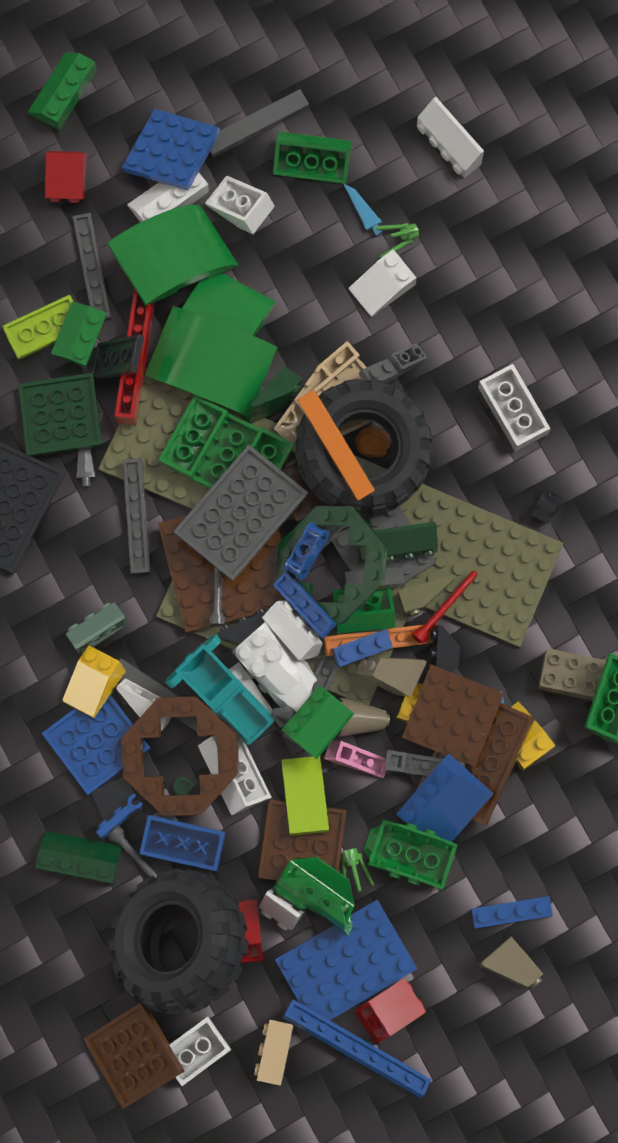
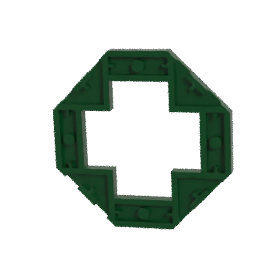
M316 506L278 544L275 582L285 572L284 565L309 523L314 522L317 527H350L349 545L366 547L363 584H345L343 603L317 602L335 623L345 624L356 610L361 609L370 600L369 598L384 586L387 546L375 534L376 532L354 507ZM289 572L291 576L296 580V575ZM298 582L312 597L313 584Z

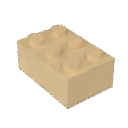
M269 1020V1024L265 1023L263 1035L266 1036L265 1044H260L258 1055L262 1056L261 1063H256L254 1075L258 1076L257 1081L281 1086L294 1025Z

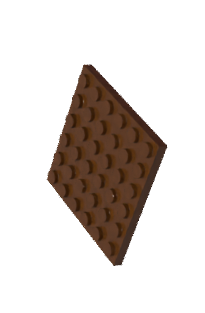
M186 516L159 522L158 527L187 634L214 627L209 625V617L214 611L215 567L174 534L173 531L186 518ZM279 530L276 531L234 582L222 573L221 613L225 617V624L246 616L248 618L253 617L256 611L263 608L268 610L276 602L286 600L273 586L276 575L278 544L281 542Z

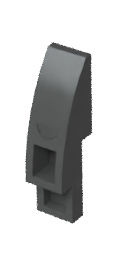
M415 343L391 354L387 359L361 370L359 375L363 380L376 379L384 381L386 384L425 361L427 356L419 345Z

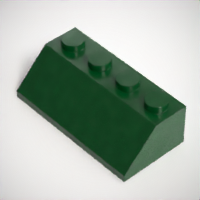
M436 522L374 530L379 539L387 546L386 562L396 561V558L400 557L413 559L415 555L423 554V557H429L438 552ZM359 546L361 563H364L366 547Z
M46 831L39 848L35 868L115 885L122 846Z

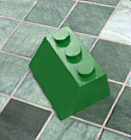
M71 302L51 354L86 368L107 313L87 305Z
M391 588L376 591L361 609L356 610L350 616V619L345 624L336 623L337 634L395 628V609ZM344 589L333 590L334 603H343Z
M319 685L284 726L282 731L317 759L352 718L354 713Z

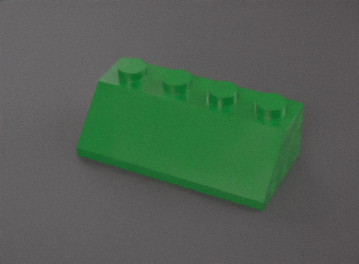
M65 52L29 109L28 114L60 130L97 71L95 61L80 53Z
M278 132L273 175L346 184L352 141Z

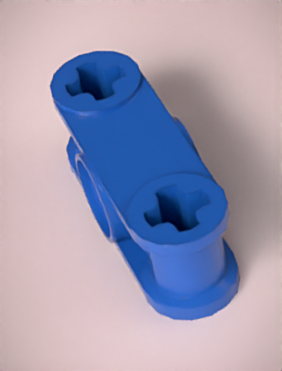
M314 522L309 523L291 556L286 561L284 570L287 573H293L299 580L305 579L322 547L327 542L330 535L329 531L320 529ZM309 547V551L305 555V550Z

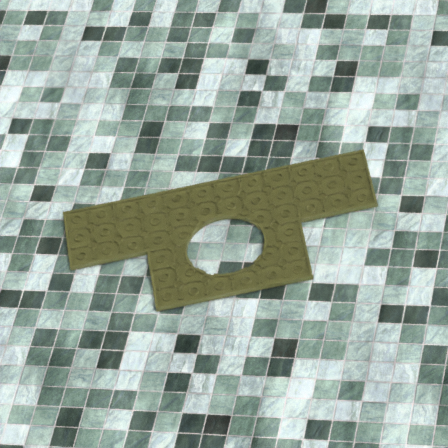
M144 373L137 425L119 424L99 467V471L124 481L123 460L142 458L145 490L193 510L209 490L159 462L158 459L194 395L148 378ZM221 407L227 410L229 414L244 421L247 420L246 416ZM263 418L251 423L258 428L262 427L279 436L274 430L277 423ZM291 451L285 464L297 459L293 451ZM355 456L367 477H375L387 471V469ZM422 484L419 490L400 507L412 525L436 522L438 552H435V555H433L436 564L407 581L405 587H398L391 591L395 609V628L403 627L408 615L403 613L398 590L454 574V582L426 607V609L436 612L470 572L476 571L478 573L477 577L443 616L520 648L564 543ZM291 514L286 521L295 519ZM172 581L156 618L185 630ZM237 621L226 623L225 625L230 624V626L237 624ZM214 626L191 633L208 639L213 634L217 635V632H220L219 629L223 626ZM335 626L327 636H333L337 627ZM320 636L319 639L322 641V647L319 655L305 659L313 674L325 653L324 640ZM222 640L219 643V645H222L231 650H234L237 647L236 645L230 644ZM394 648L368 657L390 658ZM362 659L339 667L328 691L341 697L370 705L378 686L357 675L358 665Z

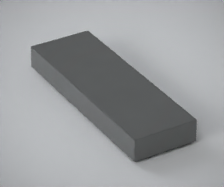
M403 567L385 569L384 586L381 589L405 587ZM364 570L345 572L346 584H363Z

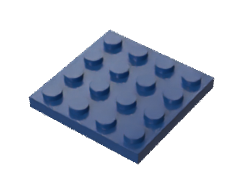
M154 109L122 169L130 174L189 191L221 131L217 126Z
M109 695L95 718L77 709H73L45 730L42 735L89 796L93 791L100 788L123 770L121 738L133 724L113 697ZM142 738L143 754H145L151 748Z

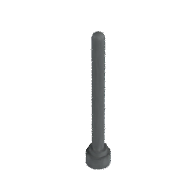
M215 567L214 611L209 617V625L219 627L225 626V617L221 613L222 572Z
M120 826L116 827L107 837L112 842L119 843L149 877H157L158 874L124 838V831Z

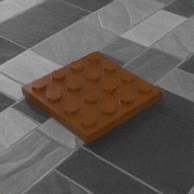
M430 665L402 738L444 755L450 754L454 759L476 767L504 693Z
M269 800L258 878L277 881L290 859L318 857L339 872L347 810L327 808L329 832L290 836L286 802Z
M142 1002L83 1039L122 1109L185 1072L149 1008H146Z

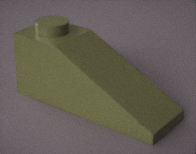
M454 574L398 590V597L404 615L409 614V617L420 614V611L425 609L454 582Z

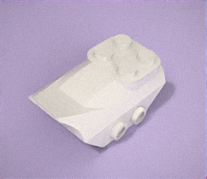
M266 622L231 651L244 665L247 674L252 679L255 678L258 681L259 688L264 693H268L280 708L290 706L294 712H297L312 694L313 684L317 679L305 659L299 661Z

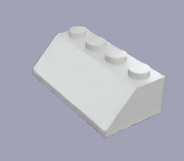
M433 98L418 116L417 128L422 134H426L429 137V142L433 147H437L441 151L442 157L446 161L449 160L454 171L465 178L481 165L484 151L438 98Z
M199 172L189 191L159 182L128 203L127 206L137 219L142 222L165 211L193 204L209 193L208 183Z
M214 735L199 744L198 747L211 774H218L217 735ZM239 737V774L221 793L231 816L271 798L246 744Z

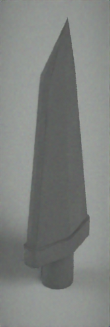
M90 448L78 450L76 479H82L83 488H89L90 479L96 478Z

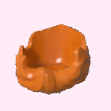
M376 426L364 428L355 439V447L358 453L369 458L383 457L391 445L388 432Z

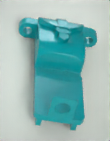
M213 634L185 657V660L174 669L175 671L166 679L165 683L170 688H173L183 679L238 734V737L245 744L250 745L274 722V718L211 652L221 642V639L216 634Z

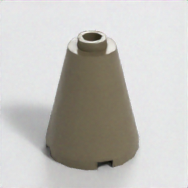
M339 698V701L351 710L354 715L337 734L338 736L343 737L379 731L389 726L390 716L386 713V710L347 698Z

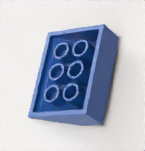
M448 754L396 815L405 823L416 825L417 830L423 832L425 829L436 832L435 836L452 842L494 793Z

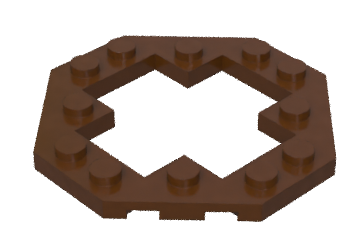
M198 696L157 698L121 738L123 778L163 816L203 814L239 774L238 734L224 723L212 709L207 707ZM197 716V736L217 735L218 774L199 775L200 794L164 795L163 776H144L142 738L161 737L160 717Z

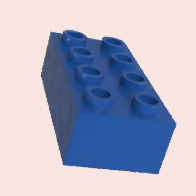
M148 815L139 854L218 871L226 832Z

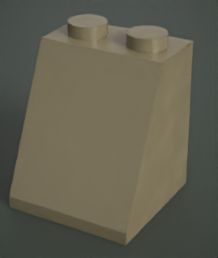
M365 657L358 665L357 675L394 695L411 697L427 661L407 658Z
M512 937L508 938L479 963L480 967L524 988L529 986L534 988L542 981L540 977L543 973Z

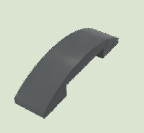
M387 750L385 770L428 777L443 758ZM457 760L463 767H465V762Z

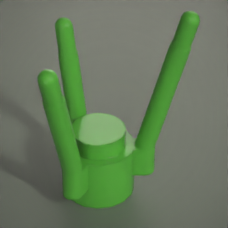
M408 223L375 227L376 230L400 229V232L392 233L391 237L401 236L403 240H406L380 255V259L392 250L397 251L405 245L413 243V239L419 237L416 224L408 225Z
M357 848L343 851V858H340L342 875L346 877V864L347 867H352L357 890L361 891L356 866L360 863L371 886H374L372 877L362 859L361 853L358 854Z

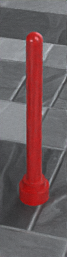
M476 571L470 572L423 627L416 628L411 636L418 643L424 644L428 639V632L477 577L478 573Z

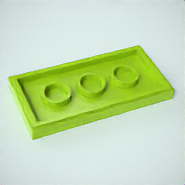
M70 295L2 326L18 360L56 342L71 302H73Z
M320 756L317 759L314 757L282 759L290 836L329 832Z

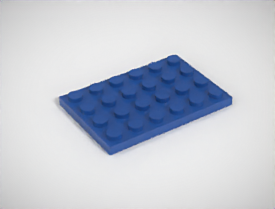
M378 900L351 915L353 927L349 936L333 925L275 959L300 1004L326 1019L332 1020L417 969Z

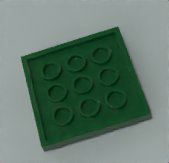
M93 373L18 384L27 456L35 457L103 446Z

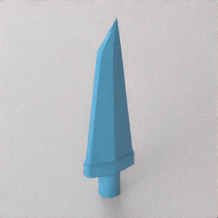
M344 184L366 231L372 229L376 236L382 234L381 230L375 229L376 226L382 224L380 218L377 217L354 188Z

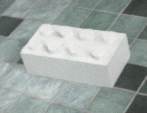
M513 364L479 382L478 388L515 452L548 435L550 427Z

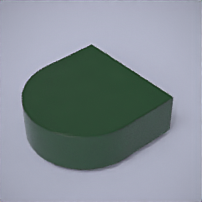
M179 777L173 783V791L176 795H190L196 784L186 777Z

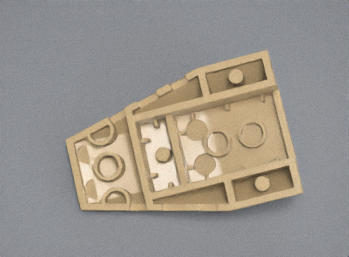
M348 341L316 368L274 427L279 436L293 443L296 441L298 427L304 415V411L297 399L313 390L319 396L331 386H336L346 380L357 378L358 380H363L359 373L367 367L360 361V355ZM354 419L340 426L338 430L343 436L368 424L371 420Z

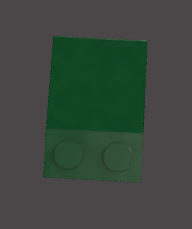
M283 366L250 405L246 422L251 424L285 410L292 404L300 392L302 378Z

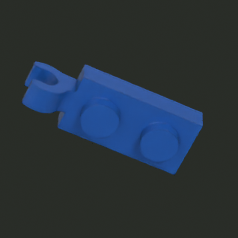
M135 794L128 798L127 806L124 808L119 807L113 812V818L109 821L104 820L99 824V830L96 833L102 839L131 816L135 810L142 807L143 804L141 802L138 805L132 804V800L136 798Z

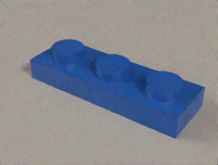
M387 629L332 648V652L337 666L341 667L390 649L393 646Z

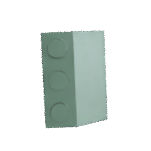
M115 602L105 604L100 608V612L88 615L84 618L85 621L80 625L74 624L68 629L69 632L66 635L79 655H82L88 646H96L128 625L125 616Z

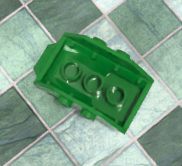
M383 820L380 826L370 829L363 851L368 856V865L390 872L389 876L400 879L403 876L409 878V883L419 886L421 882L443 890L458 845L435 836L436 832L425 829L423 832L417 830L416 825L407 822L405 825Z
M318 857L290 859L275 883L276 893L280 897L292 902L293 906L297 909L308 908L314 913L327 918L345 935L349 936L353 927L351 913L355 906L350 880Z

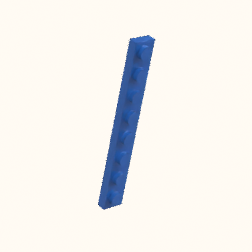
M292 999L283 1019L419 1098L425 1095L431 1081L430 1078Z

